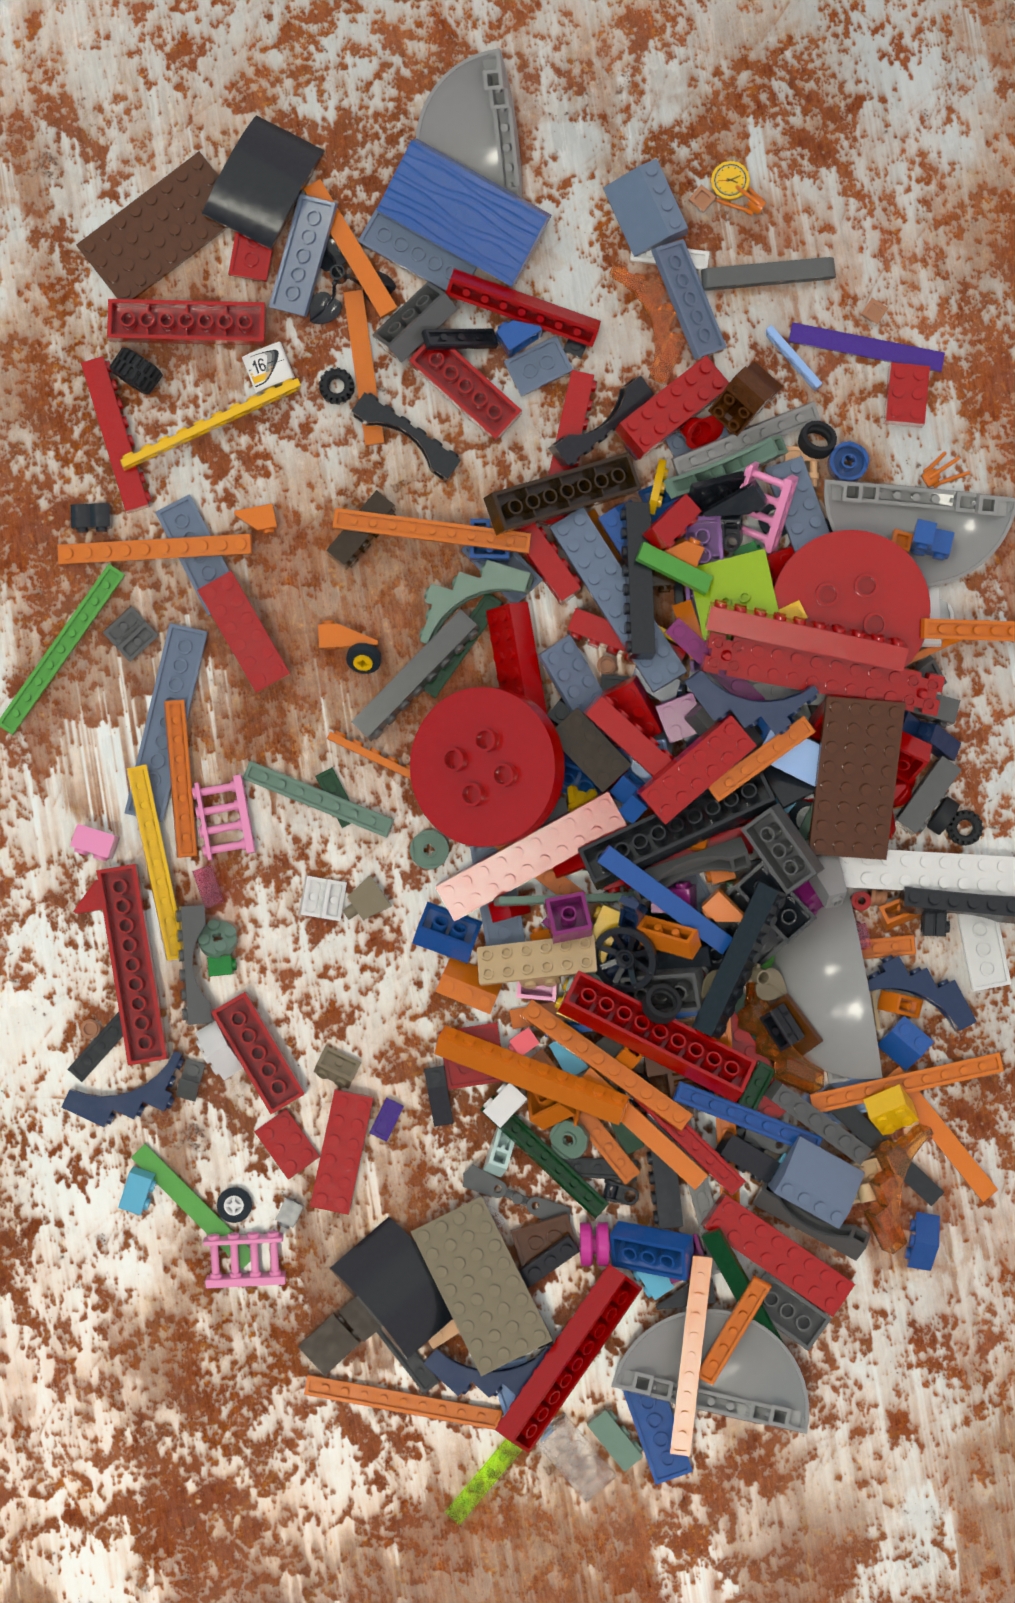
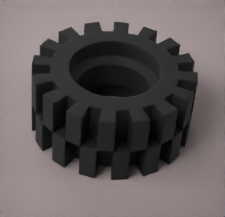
M338 367L337 369L330 368L329 371L326 370L325 374L321 375V380L319 381V390L324 400L329 401L330 404L336 403V405H340V403H346V400L351 399L355 388L350 373ZM334 379L343 381V391L340 393L331 392L329 389L330 382Z
M968 810L956 812L946 829V832L949 834L948 837L953 840L952 842L961 846L977 842L983 834L982 830H984L983 822L979 818L980 816ZM967 820L971 823L972 831L969 835H961L958 832L957 826L960 821Z

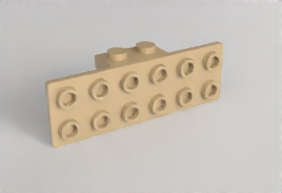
M594 934L590 937L553 944L551 938L477 948L478 975L481 986L519 981L522 988L525 987L526 989H534L541 985L553 987L561 983V976L576 975L578 970L583 973L597 972Z

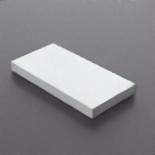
M957 914L972 992L1010 985L1011 980L999 922L973 915Z

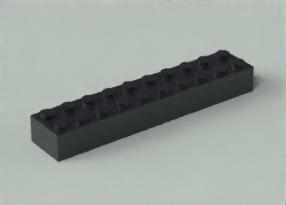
M761 771L719 802H717L709 789H706L666 825L653 814L579 848L578 851L595 888L599 890L621 880L597 862V859L608 845L612 846L641 869H644L761 815L767 809L776 805L777 802Z

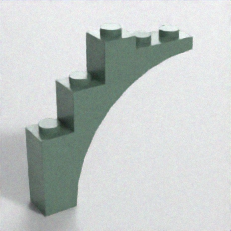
M781 435L772 436L720 461L668 478L663 482L666 492L671 499L681 497L684 494L689 496L691 483L739 471L745 472L746 467L755 461L759 462L758 468L787 454L788 450Z
M486 560V563L482 565L480 570L481 578L459 572L458 576H455L453 579V590L431 584L430 588L426 589L424 598L426 599L425 602L432 606L431 609L427 610L425 617L427 622L420 631V642L427 644L438 633L445 621L458 608L472 599L495 592L529 594L534 575Z

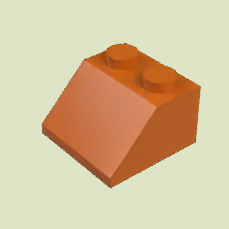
M527 1090L529 1120L541 1129L545 1130L575 1115L574 1108Z

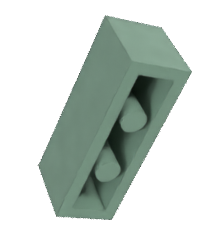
M604 1408L587 1422V1426L625 1472L643 1458L641 1453L643 1449L637 1441H631L628 1437L631 1434L624 1425L619 1426L616 1422L618 1417L615 1413Z

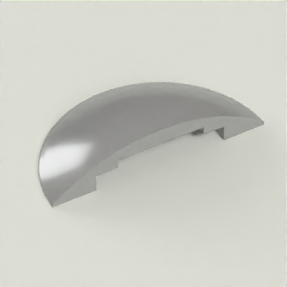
M500 48L487 50L464 59L452 67L436 83L423 105L418 120L416 139L522 198L520 147L509 79Z
M824 479L825 509L833 532L861 530L872 532L891 540L894 529L913 534L918 519L937 523V529L955 532L948 559L943 561L935 560L932 558L933 556H917L909 551L908 554L921 570L927 587L960 579L981 566L1001 545L1015 517L1014 497L894 484Z
M846 888L847 893L843 904L826 909L821 907L817 911V919L789 944L786 943L774 954L775 958L771 968L780 972L784 979L787 993L823 1040V1042L803 1055V1058L818 1068L842 1077L854 1079L882 1078L868 981L848 888ZM780 998L769 1000V1006H771Z
M707 1309L701 1363L732 1313L731 1311ZM686 1312L665 1318L638 1337L620 1361L611 1387L676 1404ZM752 1320L715 1383L711 1385L699 1378L696 1409L807 1434L809 1400L801 1370L793 1355L782 1341L766 1327Z

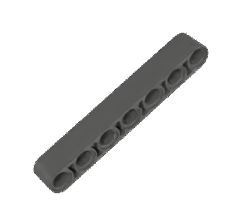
M833 257L712 267L701 270L704 291L823 281L836 278Z

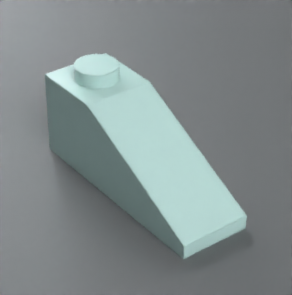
M498 1127L488 1150L483 1170L501 1177L508 1168L514 1142Z

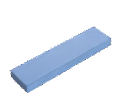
M770 325L765 331L767 338L814 391L818 390L822 382L777 330Z

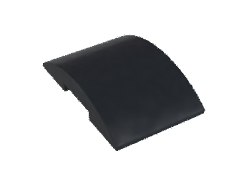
M256 115L243 132L226 161L210 193L202 215L272 250L289 219V214L305 185L308 184L325 150Z
M762 860L740 876L723 892L745 913L759 882L769 884L782 892L784 890ZM794 892L787 894L786 902L777 915V922L769 932L767 943L762 947L760 958L757 961L760 967L786 943L789 944L817 919L814 913ZM713 918L710 919L732 937H734L740 922H715ZM700 938L701 946L709 945ZM710 946L713 964L702 967V969L707 974L713 970H718L728 948L721 954Z
M390 1217L384 1220L329 1268L352 1296L359 1300L382 1327L381 1330L406 1359L411 1357L453 1319L416 1242Z

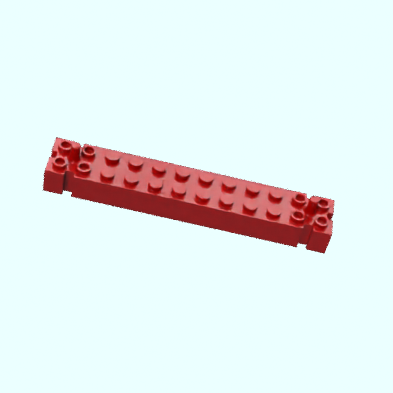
M708 630L705 646L709 648V653H703L700 668L702 671L718 674L719 669L724 670L726 676L804 690L813 684L819 691V694L829 696L905 702V710L914 712V707H918L917 711L933 716H937L940 704L936 694L937 692L942 693L945 677L940 674L926 672L924 677L921 676L922 672L914 669L904 668V671L901 672L731 635V639H727L726 634Z

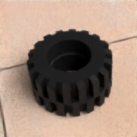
M125 347L121 348L109 366L110 370L117 377L146 395L151 394L163 376L155 365L138 353Z

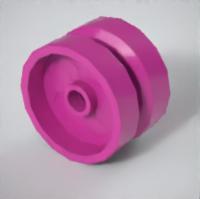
M597 1222L595 1235H592V1225L590 1223H580L581 1266H591L593 1264V1254H596L598 1266H608L610 1253L608 1222Z

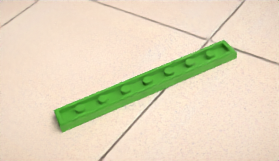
M146 1143L131 1157L143 1170L155 1173L154 1181H157V1184L208 1235L216 1233L219 1236H227L229 1233H234ZM238 1244L239 1266L243 1269L251 1261L250 1247L247 1244ZM219 1245L231 1257L230 1245Z

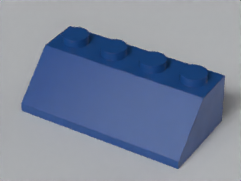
M623 1221L616 1223L610 1233L613 1267L687 1281L694 1252L693 1235Z

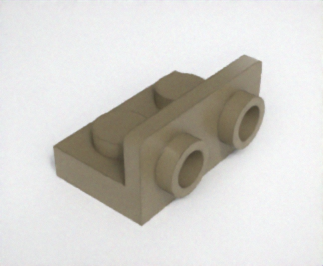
M326 1045L315 1066L314 1073L322 1079L333 1081L338 1087L349 1089L361 1062Z

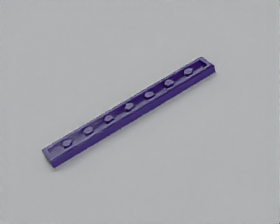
M792 322L788 343L889 363L930 366V371L939 373L942 371L945 352Z

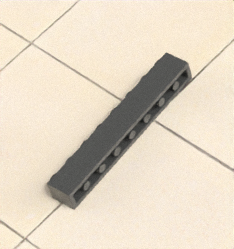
M460 609L351 722L369 740L372 741L379 738L383 733V729L396 720V715L401 710H406L410 705V701L424 691L423 687L428 682H433L438 676L437 673L451 663V658L455 654H460L465 648L464 645L469 640L472 641L476 638L480 630L478 625Z

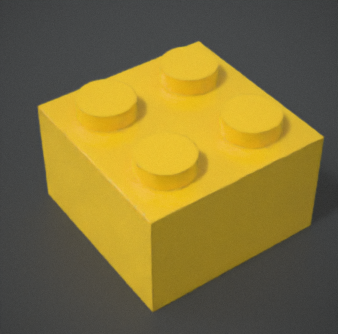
M900 1084L863 1099L869 1119L883 1136L892 1134L900 1128L911 1126L914 1122L919 1121L912 1099Z

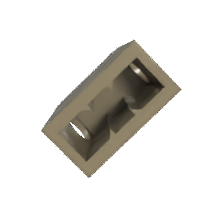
M370 875L347 897L351 905L342 911L348 920L357 914L365 920L392 907V905Z

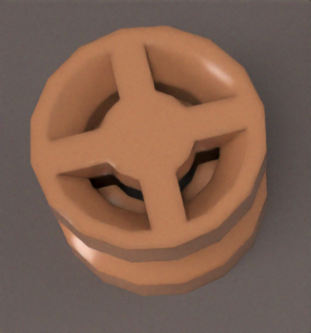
M870 889L871 907L874 905L880 907L886 904L887 890Z

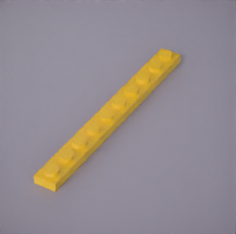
M292 378L282 382V386L277 388L275 386L270 387L260 396H257V394L250 396L246 399L247 402L243 404L235 403L229 407L230 410L223 413L218 411L212 414V418L206 421L204 419L198 420L189 429L186 427L176 431V435L171 437L169 435L164 436L154 445H144L140 448L141 451L137 453L129 452L125 454L123 459L120 460L121 466L126 471L300 390L301 384L298 378L294 380Z
M147 765L126 768L166 960L171 961L178 959V950H181V944L177 941V930H180L179 922H176L175 918L177 907Z

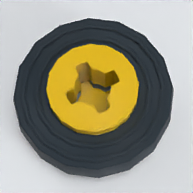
M367 643L352 645L346 656L348 666L355 672L369 674L378 670L382 660L381 652L373 645Z

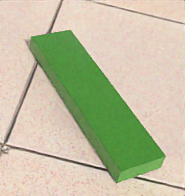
M646 542L641 544L635 561L702 595L707 594L713 576Z

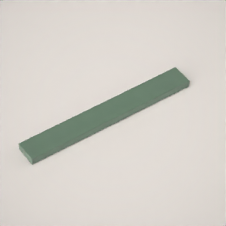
M249 761L243 779L386 838L395 820L253 761Z
M634 892L585 894L587 903L618 902L622 895L625 897H636ZM562 895L494 898V905H545V899Z

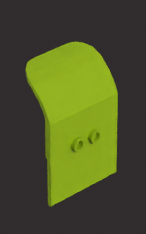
M765 548L697 566V569L713 576L707 594L702 595L693 590L705 643L708 634L705 623L710 601L715 602V599L727 601V604L735 606V603L743 604L749 610L761 608L765 609L768 614L773 615L774 612H779ZM726 634V638L731 639V635Z

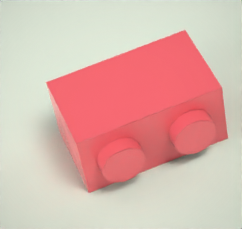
M527 1027L509 1040L511 1044L508 1047L511 1051L524 1055L540 1044L530 1028Z

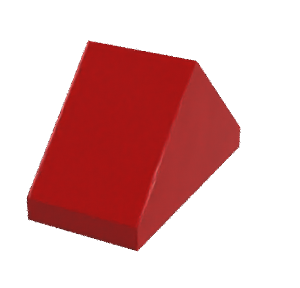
M98 880L94 881L73 911L75 914L103 910Z
M494 902L488 904L493 923L531 913L529 905L496 906Z

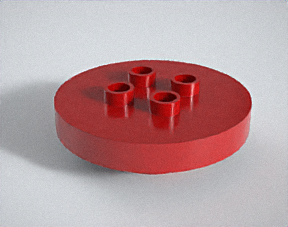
M841 530L817 537L802 546L788 559L774 584L778 610L799 600L808 617L805 619L806 622L813 623V620L825 622V625L832 627L833 624L844 626V629L847 631L859 629L863 630L866 635L872 636V633L884 635V638L889 640L892 637L903 639V642L909 648L905 667L913 660L924 642V639L920 638L921 619H930L931 613L930 596L924 576L916 562L903 548L881 535L861 530Z
M474 687L451 694L440 701L427 714L415 735L412 745L410 777L414 795L422 812L430 823L445 836L469 846H502L520 841L532 834L552 813L559 799L564 781L563 748L553 723L535 702L509 689Z

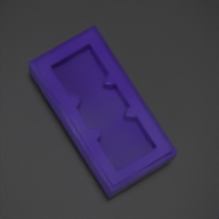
M386 1097L369 1133L387 1142L404 1106Z

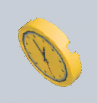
M727 161L715 168L712 173L711 183L717 196L723 200L732 201L743 196L735 188L736 185L747 191L750 178L747 169L742 164L735 161Z

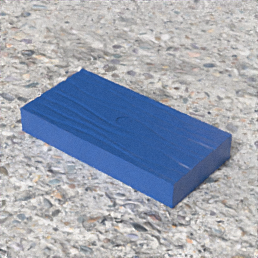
M419 139L411 140L377 208L379 212L510 286L517 283L552 216Z

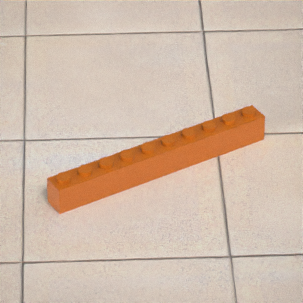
M446 1025L437 1040L434 1054L618 1126L625 1114L630 1097L628 1095Z

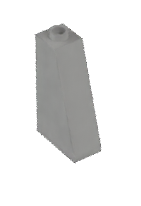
M816 855L825 869L811 878L809 882L825 909L838 907L843 904L847 893L839 856Z

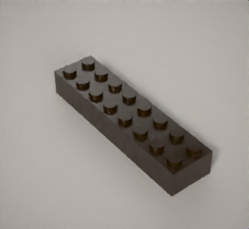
M626 452L499 490L487 495L483 499L497 536L566 515L582 508H589L634 494L642 488L630 454Z

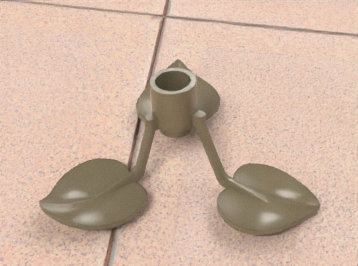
M756 962L752 969V975L747 981L749 983H756V995L762 1000L769 1001L781 998L787 994L786 985L780 972L774 968L762 969L760 964ZM718 970L711 971L705 977L701 993L703 1000H705Z

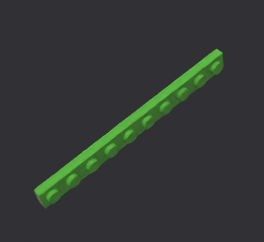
M110 564L106 566L0 717L1 728L12 735L15 734L126 576Z

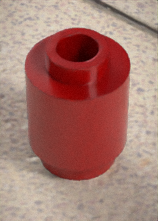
M864 891L855 892L850 897L852 908L856 911H864L871 905V897ZM860 897L864 898L863 905L858 903Z

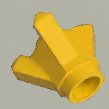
M571 784L567 787L569 802L566 804L568 811L595 797L597 791L595 789H589L587 792L578 791L577 787Z

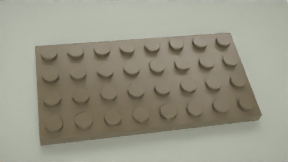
M482 1196L411 1231L481 1376L553 1341Z

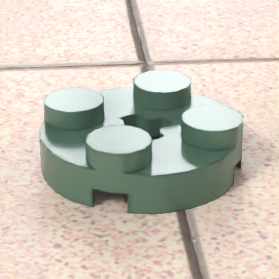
M433 830L420 832L410 844L412 860L423 869L431 870L438 868L445 863L449 854V846L446 839ZM428 844L435 848V851L430 856H428L427 852H424V848H427Z
M212 919L200 932L198 943L205 955L219 958L220 955H228L234 951L238 943L237 932L230 923ZM220 936L222 938V940H217V942H214L215 937Z
M569 1118L557 1123L549 1135L552 1150L563 1159L580 1157L587 1150L590 1135L585 1127L579 1122L577 1126H574V1120ZM565 1135H570L573 1138V1143L570 1142L568 1144Z

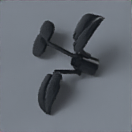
M331 238L328 239L320 268L324 271H330V276L333 279L332 295L330 296L327 292H319L312 297L309 312L310 321L314 324H326L339 316L342 304L339 300L334 299L337 284H343L347 279H350L361 286L357 279L347 274L342 266L346 260L335 241ZM376 271L387 291L391 294L396 289L394 281L388 275ZM363 290V296L366 300L371 302L368 296L366 295L365 291Z

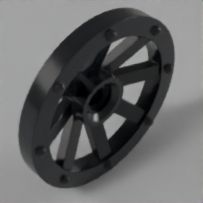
M626 925L615 926L602 933L595 942L596 974L603 983L620 992L630 993L642 989L653 979L658 966L657 952L650 938L639 929ZM619 934L630 935L628 947H626ZM612 936L619 949L604 945V942ZM636 940H639L645 949L635 951ZM601 951L615 955L616 957L612 960L602 963ZM648 955L649 967L637 958ZM617 964L619 969L614 979H612L604 969ZM634 965L646 973L645 977L639 982ZM628 968L631 984L619 983L625 969Z

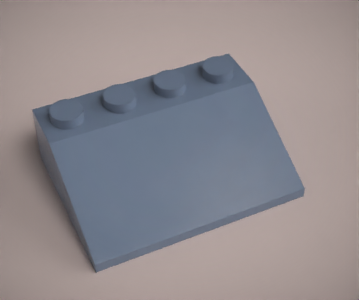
M657 159L638 166L603 187L634 257L687 235V224Z
M799 1135L768 1186L773 1193L839 1229L851 1210L865 1172Z

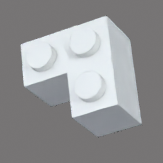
M216 1020L195 1032L198 1037L196 1043L199 1049L204 1051L202 1056L207 1064L211 1062L212 1065L210 1066L215 1075L219 1074L225 1080L243 1069Z
M504 1083L496 1091L498 1096L494 1100L490 1098L483 1105L485 1108L483 1112L500 1128L527 1101V1098L510 1083L508 1085Z

